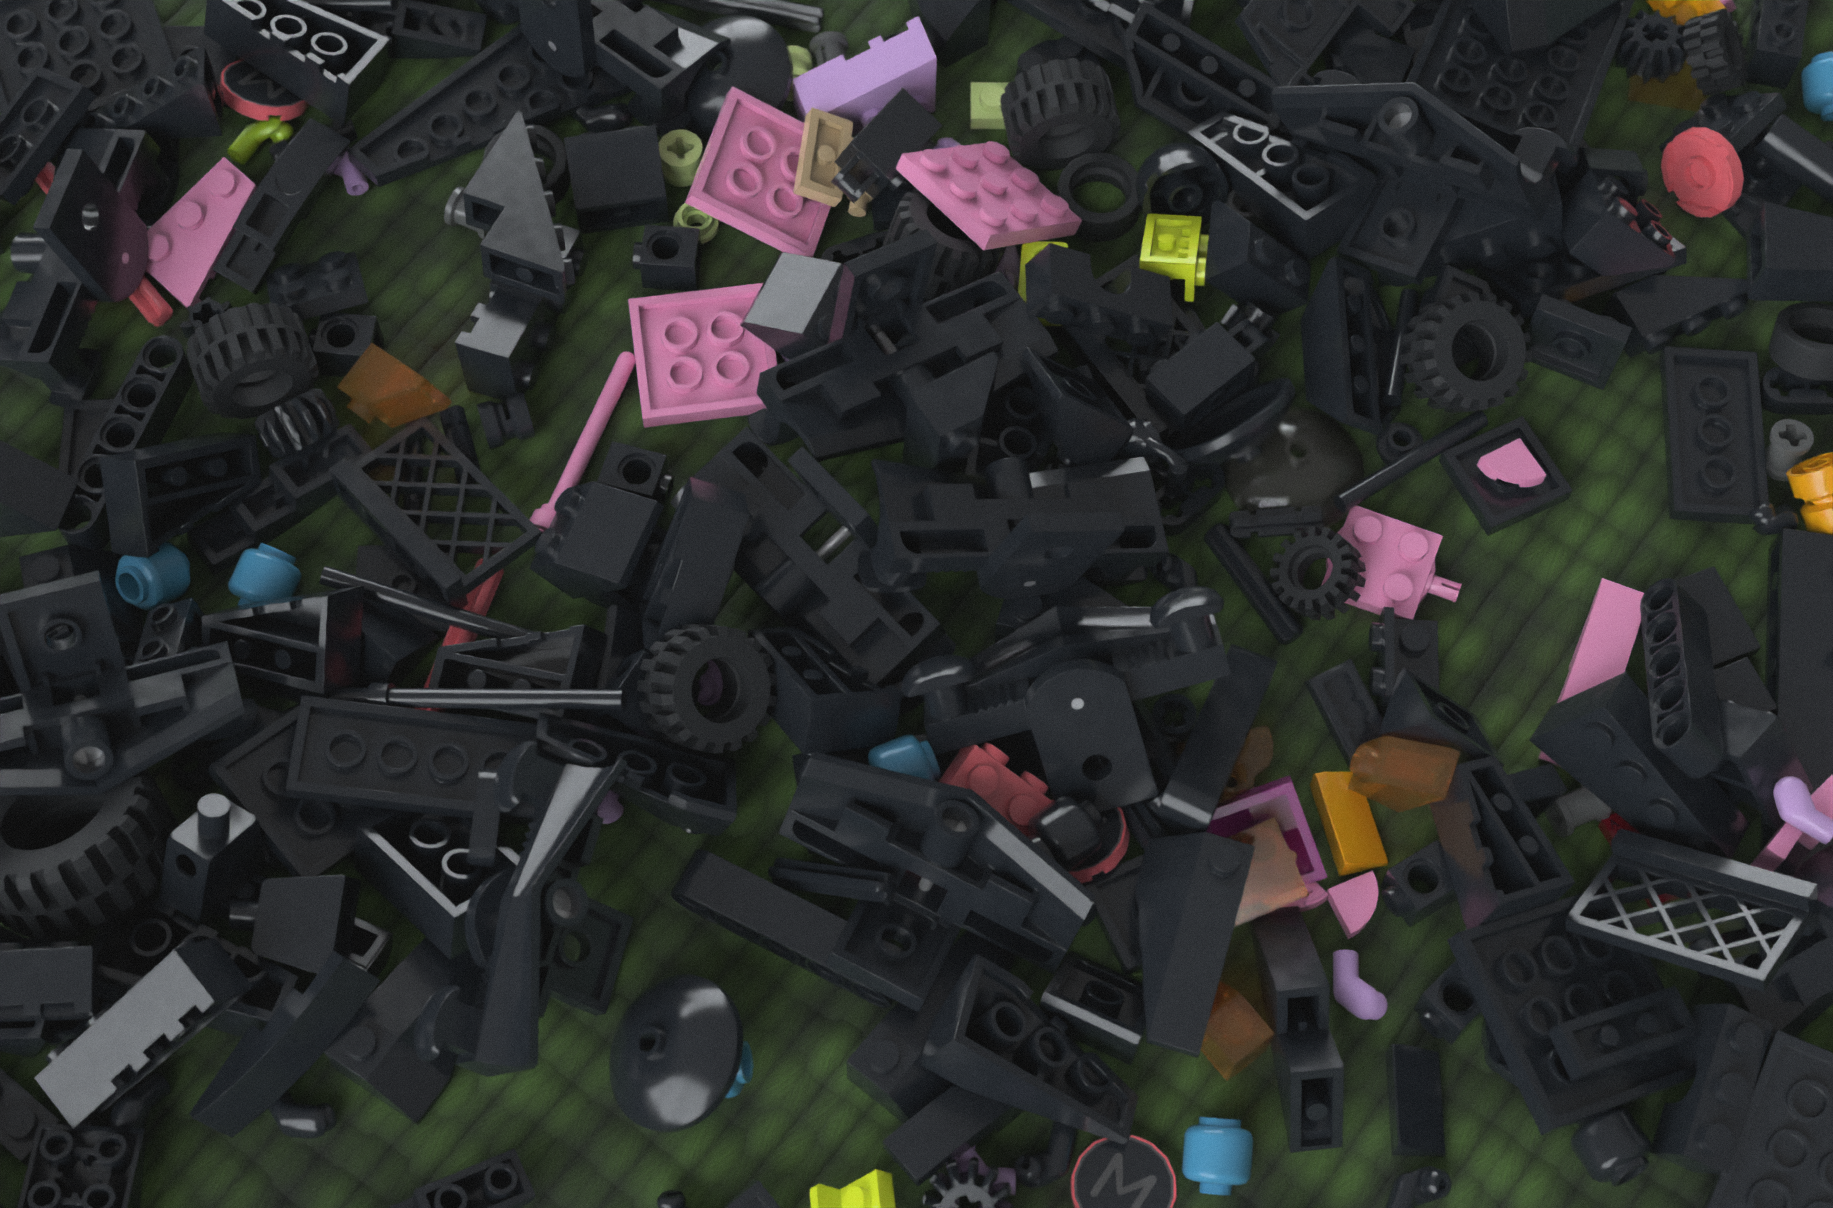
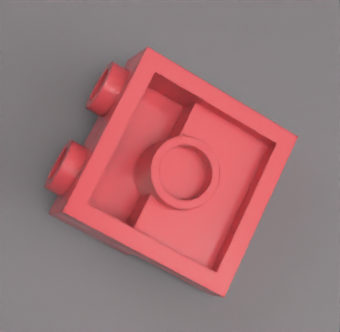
M984 742L981 748L975 744L961 748L938 782L973 790L1025 836H1029L1028 824L1031 817L1053 802L1045 796L1049 787L1027 771H1024L1020 777L1005 767L1010 758L988 742Z

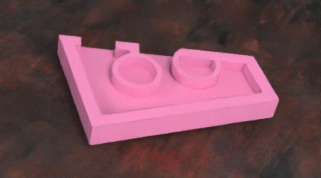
M225 157L147 231L148 257L145 271L186 309L188 306H194L201 302L199 296L209 278L214 279L217 272L213 268L236 231L233 225L257 189V186Z

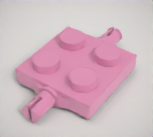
M1357 505L1349 510L1344 526L1337 533L1352 544L1362 557L1359 559L1365 563L1366 571L1359 574L1366 581L1364 587L1355 586L1354 588L1361 595L1357 602L1348 598L1345 602L1346 604L1377 615H1381L1383 607H1394V618L1413 619L1418 604L1426 597L1427 593L1455 603L1462 583L1434 575L1436 571L1435 557L1443 537L1442 535ZM1326 558V574L1322 585L1329 579L1332 572L1333 564L1329 558Z

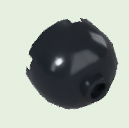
M1179 142L1170 143L1158 148L1144 160L1137 174V199L1145 220L1147 213L1201 216V227H1204L1210 222L1212 202L1220 200L1226 203L1229 185L1220 164L1209 152L1197 145Z

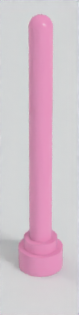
M629 351L622 352L619 355L549 503L543 504L540 509L534 510L530 521L542 533L549 528L556 514L554 506L558 497L567 488L577 486L586 470L636 364L635 355Z

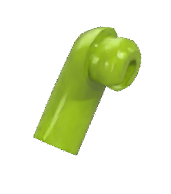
M270 115L269 121L257 120L243 129L227 149V153L234 161L245 165L268 137L273 142L282 139L287 141L294 132L293 126L285 121H280L281 115Z

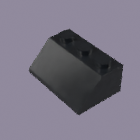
M387 809L358 824L356 828L354 868L450 960L467 951L469 947L465 935V914L473 893L490 876L499 871L517 866L521 857L498 837L493 868L467 865L472 818Z

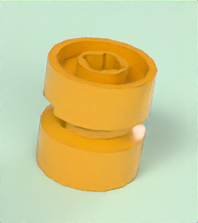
M1829 452L1794 465L1787 471L1786 475L1794 497L1803 499L1805 502L1799 511L1808 532L1833 535V452Z

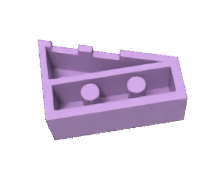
M919 16L906 22L909 30L885 42L880 35L868 41L871 49L847 61L842 54L792 79L793 106L799 120L804 123L806 114L813 107L853 121L852 135L858 134L902 88L929 113L934 112L937 57Z

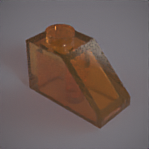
M373 343L369 345L337 386V388L352 399L347 407L369 424L376 417L390 428L445 410L452 403L447 396L427 379Z
M1382 736L1363 743L1353 754L1350 762V771L1353 774L1348 789L1397 812H1403L1443 800L1446 797L1460 752L1448 747Z
M1219 980L1200 1050L1225 1080L1229 1081L1267 1050L1274 1032L1240 992Z

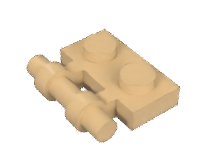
M813 107L806 114L794 194L835 207L842 200L844 193L832 184L831 180L841 170L835 163V160L854 139L851 137L853 121ZM865 192L855 203L850 200L849 214L856 217L865 216L867 204L873 198Z

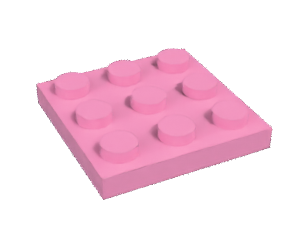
M732 87L725 97L685 203L782 252L813 257L831 208L830 205L793 193L804 123Z
M994 141L903 153L896 167L899 173L983 250L1072 236L1076 234L1082 222V219L1069 209L1068 203L1063 198L1051 193L1039 182V177L1034 172L1021 166L1010 156V151L1005 146Z
M763 283L628 299L644 428L744 416L766 408L756 394L759 374L777 366L776 352L772 347L740 325Z

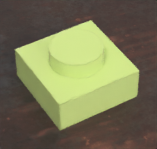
M971 82L970 129H1006L1000 99L1001 95L1005 93L1004 88L1010 82Z

